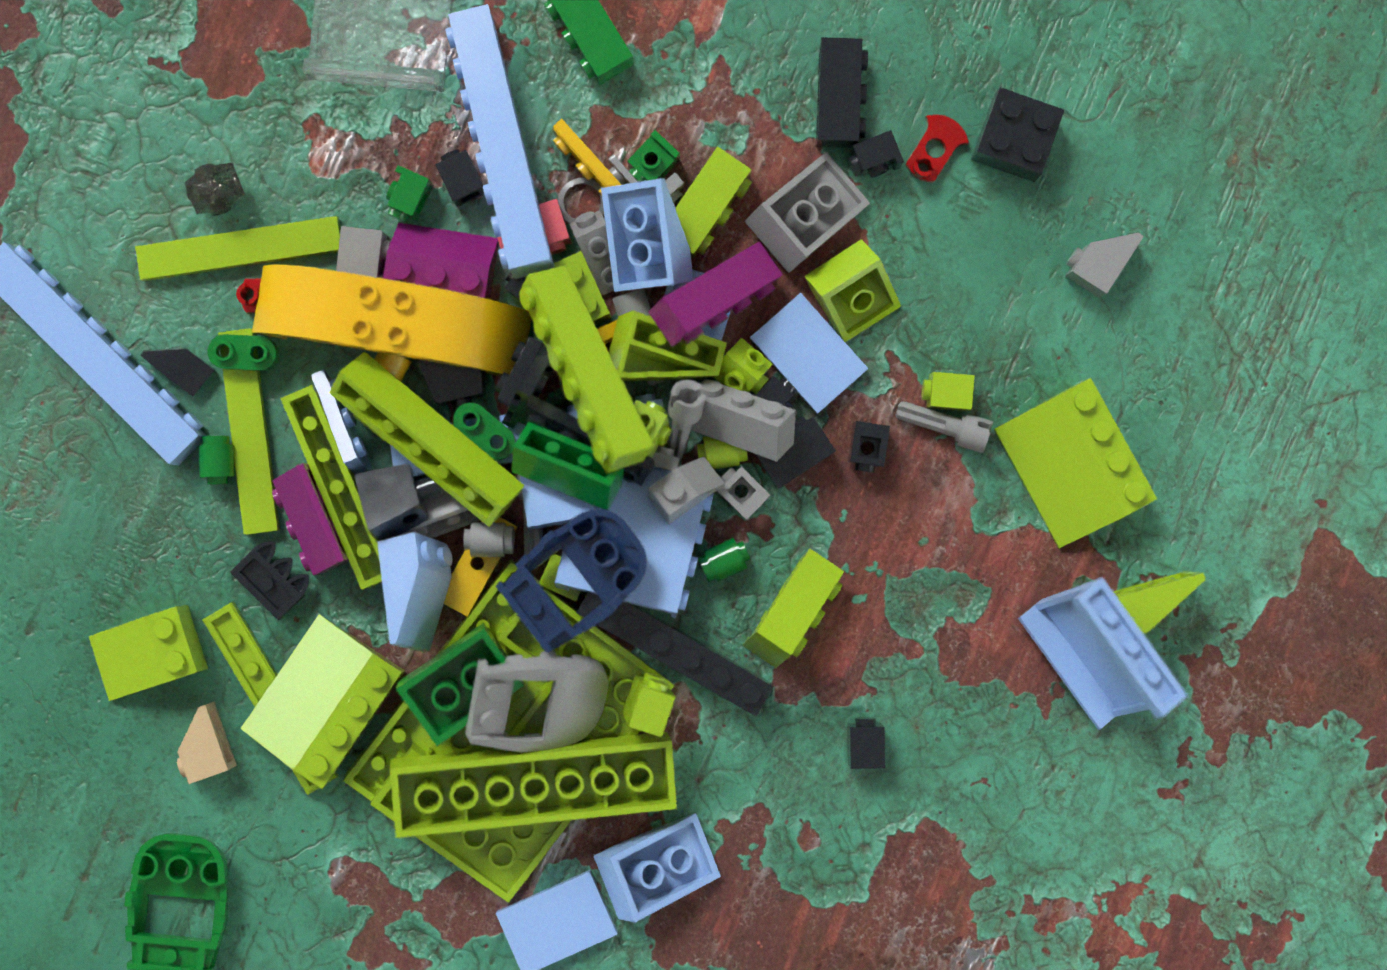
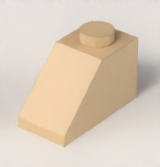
M215 702L198 708L177 751L179 755L177 759L179 772L182 777L187 778L189 784L237 766Z

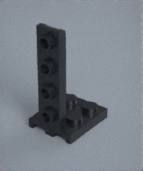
M543 343L502 423L514 429L517 422L524 425L530 422L592 447L593 444L587 432L582 430L577 418L538 398L553 371L549 362L548 351ZM647 456L643 462L624 467L623 479L641 486L652 471L654 460Z

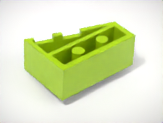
M809 549L801 557L779 590L768 611L766 610L760 618L761 621L753 634L746 639L742 646L775 668L791 655L797 657L808 641L803 637L809 627L815 629L825 614V611L821 609L827 599L833 601L842 588L843 584L839 582V579L844 571L812 549Z

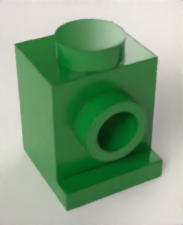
M654 130L650 137L627 160L628 167L630 168L629 172L638 182L663 179L680 161V153ZM648 155H654L658 161L655 165L650 166L645 163V158Z
M397 165L395 172L400 177L398 182L394 180L388 189L386 199L389 200L387 204L389 211L387 215L406 223L408 218L418 222L434 185L429 178Z

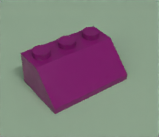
M398 222L387 250L383 279L490 299L499 245L498 238Z
M306 463L299 464L274 479L273 483L276 488L272 490L274 500L280 509L284 508L289 518L286 521V527L293 540L298 539L303 551L299 553V557L307 572L311 570L313 576L321 575L348 563V557L309 465Z

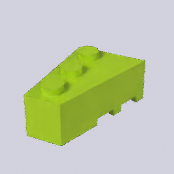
M633 310L618 316L609 355L622 381L704 380L719 376L727 343L702 334L689 344L682 340L676 345L671 346L651 316Z

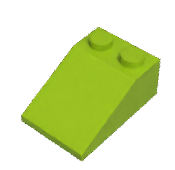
M1183 571L1112 592L1141 632L1145 634L1201 585L1206 578L1205 574L1201 572Z
M188 605L175 606L89 636L109 701L208 669Z

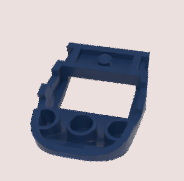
M603 509L585 511L570 519L569 523L554 532H548L540 539L541 542L528 555L525 554L515 565L518 569L505 583L500 581L496 585L497 589L546 653L597 626L612 614L636 589L645 575L647 558L642 543L626 522L611 511ZM561 548L603 601L600 606L574 626H572L532 574L534 569Z

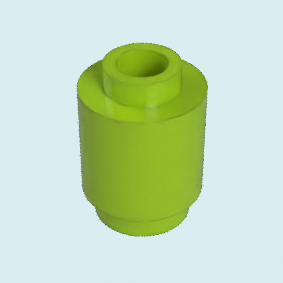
M709 436L702 437L703 444H697L698 459L705 457L713 469L740 466V462L748 461L747 450Z

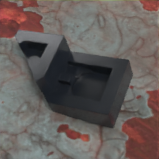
M186 347L143 350L140 354L152 366L191 396L196 394L214 372L212 366Z

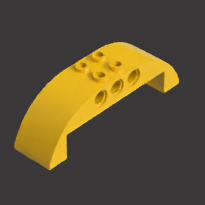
M274 264L263 266L252 333L281 339L291 337L483 370L491 375L502 376L504 372L509 375L511 374L516 362L511 360V357L520 341L525 344L527 343L532 318L528 310L464 293L341 271Z

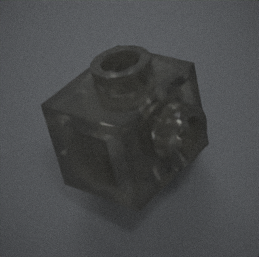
M233 162L218 165L210 163L199 166L194 170L195 174L185 182L188 199L192 202L196 214L211 212L212 216L225 214L231 210L233 203L245 195Z

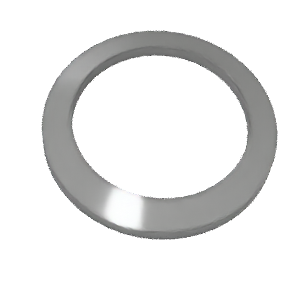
M576 178L566 183L561 189L558 202L564 220L569 224L575 222L576 219L572 218L565 210L564 198L570 188L578 184L590 185L598 192L602 187L594 180L587 181L585 178ZM600 195L601 204L599 210L604 216L603 200Z

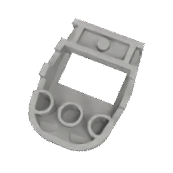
M541 652L540 657L524 659L522 655L506 657L505 664L488 666L486 660L478 661L465 734L471 744L522 753L554 749L577 743L594 729L602 715L609 684L605 669L599 661L589 656L572 654L570 658L557 657L555 652ZM514 680L553 681L542 736L539 733H525L524 736H513L505 732Z

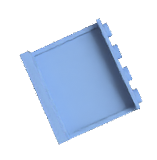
M653 467L641 486L623 479L622 487L608 511L617 514L631 528L642 543L647 558L646 572L641 583L623 602L671 613V617L676 618L678 609L685 611L690 590L683 588L686 576H694L698 557L691 555L694 543L702 544L706 525L701 524L700 519L702 511H710L714 493L668 525L648 498L650 486L672 471ZM563 551L555 580V587L568 591L571 588L597 595Z
M1103 578L1041 599L1018 618L1098 730L1103 728L1114 717L1150 710L1155 718L1164 717L1187 697L1185 691Z

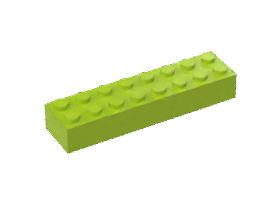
M663 732L662 737L649 733L581 740L564 747L522 753L497 748L391 759L390 763L396 838L677 809L672 740L668 732Z

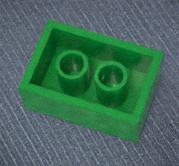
M482 623L398 681L396 690L433 742L438 746L467 726L478 661L486 660L488 666L505 664L506 657L508 656L485 623ZM514 680L512 694L525 686L524 680Z

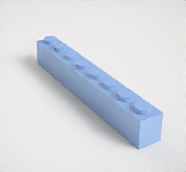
M486 4L448 14L451 27L446 28L448 42L451 49H457L459 57L453 59V64L458 80L464 78L466 87L460 93L465 110H471L473 121L468 122L469 131L473 142L479 141L481 152L475 153L480 173H486L489 183L483 185L484 194L488 206L494 204L496 216L491 217V223L495 237H502L504 248L498 250L504 270L509 269L514 279L552 269L554 264L489 5Z
M3 242L0 245V297L169 465L179 466L202 443L201 437L206 436L200 430L203 424L190 412L185 415L176 406L179 400L166 388L160 390L152 382L155 376L143 365L139 364L136 366L128 358L131 355L130 351L119 341L115 340L112 342L104 334L107 329L93 316L88 319L80 311L83 307L80 301L68 292L64 295L56 287L59 281L46 269L43 268L40 271L32 263L35 257L20 244L15 247Z

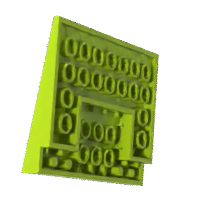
M510 559L477 601L469 616L464 618L438 654L482 623H485L507 656L522 655L524 659L540 657V653L545 652L496 587L500 581L505 583L518 569L513 560ZM543 587L572 626L584 618L576 613L578 610L552 590ZM599 626L591 628L550 651L555 652L557 657L570 658L572 654L589 656L599 661L607 674L609 684L602 715L594 729L582 740L637 735L640 730L628 727L622 714L634 676L637 674L644 677L646 672H650L665 678L663 675ZM665 678L664 682L669 685V688L672 690V688L675 685L672 682H670L667 678ZM524 680L525 686L511 695L505 725V732L508 735L524 736L525 733H539L542 736L553 681ZM402 699L346 772L343 782L371 801L370 805L394 821L390 779L391 759L497 748L471 744L465 734L466 726L436 746ZM572 820L415 837L509 903Z

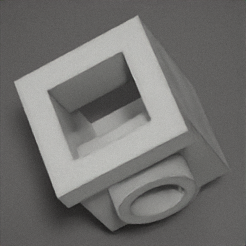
M742 466L737 471L731 467L721 477L725 485L718 492L746 520L771 496ZM740 484L745 485L748 489V494L743 498H739L735 494V488Z

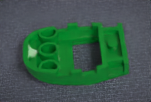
M179 833L157 835L146 841L136 854L131 870L133 877L130 889L125 894L124 907H127L128 925L125 926L126 941L131 942L132 959L127 962V969L214 970L228 921V866L226 858L215 843L204 837ZM149 894L214 900L212 937L205 939L145 933Z

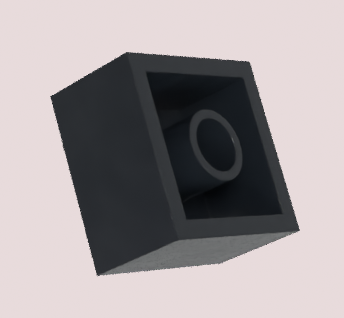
M999 87L990 103L971 160L1035 182L1043 173L1064 109Z

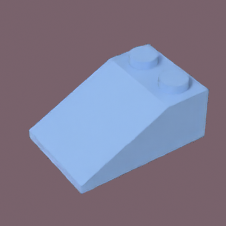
M665 179L601 188L614 292L691 282L693 280L690 247Z
M416 532L378 541L390 644L421 652L430 651L452 577L450 568L453 561L451 551L446 543Z
M696 813L626 839L594 855L618 919L630 922H637L721 877Z

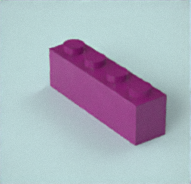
M759 241L663 297L648 313L671 346L676 345L682 340L689 344L704 333L702 328L709 325L711 329H714L729 318L727 313L731 310L736 315L752 304L750 299L754 296L761 300L775 290L773 283L783 274Z

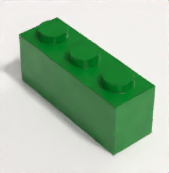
M547 0L543 4L553 22L559 19L565 30L561 34L570 50L572 51L577 48L583 58L579 61V64L588 79L595 77L600 86L634 65L633 55L599 0Z
M527 423L513 445V473L603 510L609 509L622 487L624 468L606 473L602 463L595 458L592 447L533 423Z

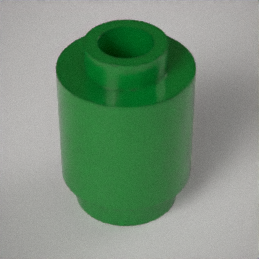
M230 436L201 437L202 445H198L199 477L207 478V485L228 484V477H235L234 445L230 444Z
M734 538L705 550V554L698 557L708 582L715 579L719 582L747 569L745 562L751 560L743 541L736 543Z

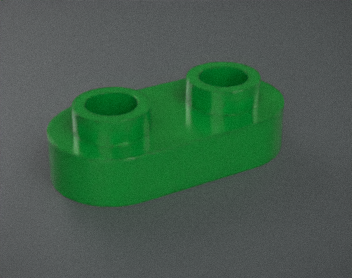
M222 334L213 338L207 349L208 358L211 363L216 367L226 370L267 371L276 365L279 358L277 345L272 340L263 336ZM227 345L230 352L228 356L222 358L219 353L220 348ZM262 347L264 350L263 357L255 359L254 350Z
M465 403L456 410L453 418L455 428L460 430L461 433L486 452L492 459L503 460L513 453V445L516 442L513 432L485 408L476 403ZM471 413L475 414L477 417L476 424L467 426L465 424V417ZM501 436L504 443L501 448H493L491 444L493 437Z

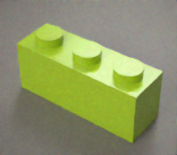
M718 146L675 208L690 247L692 259L696 257L698 252L702 255L706 253L715 239L711 236V233L717 224L721 227L726 224L734 211L730 208V205L736 196L742 199L753 183L749 180L752 169Z

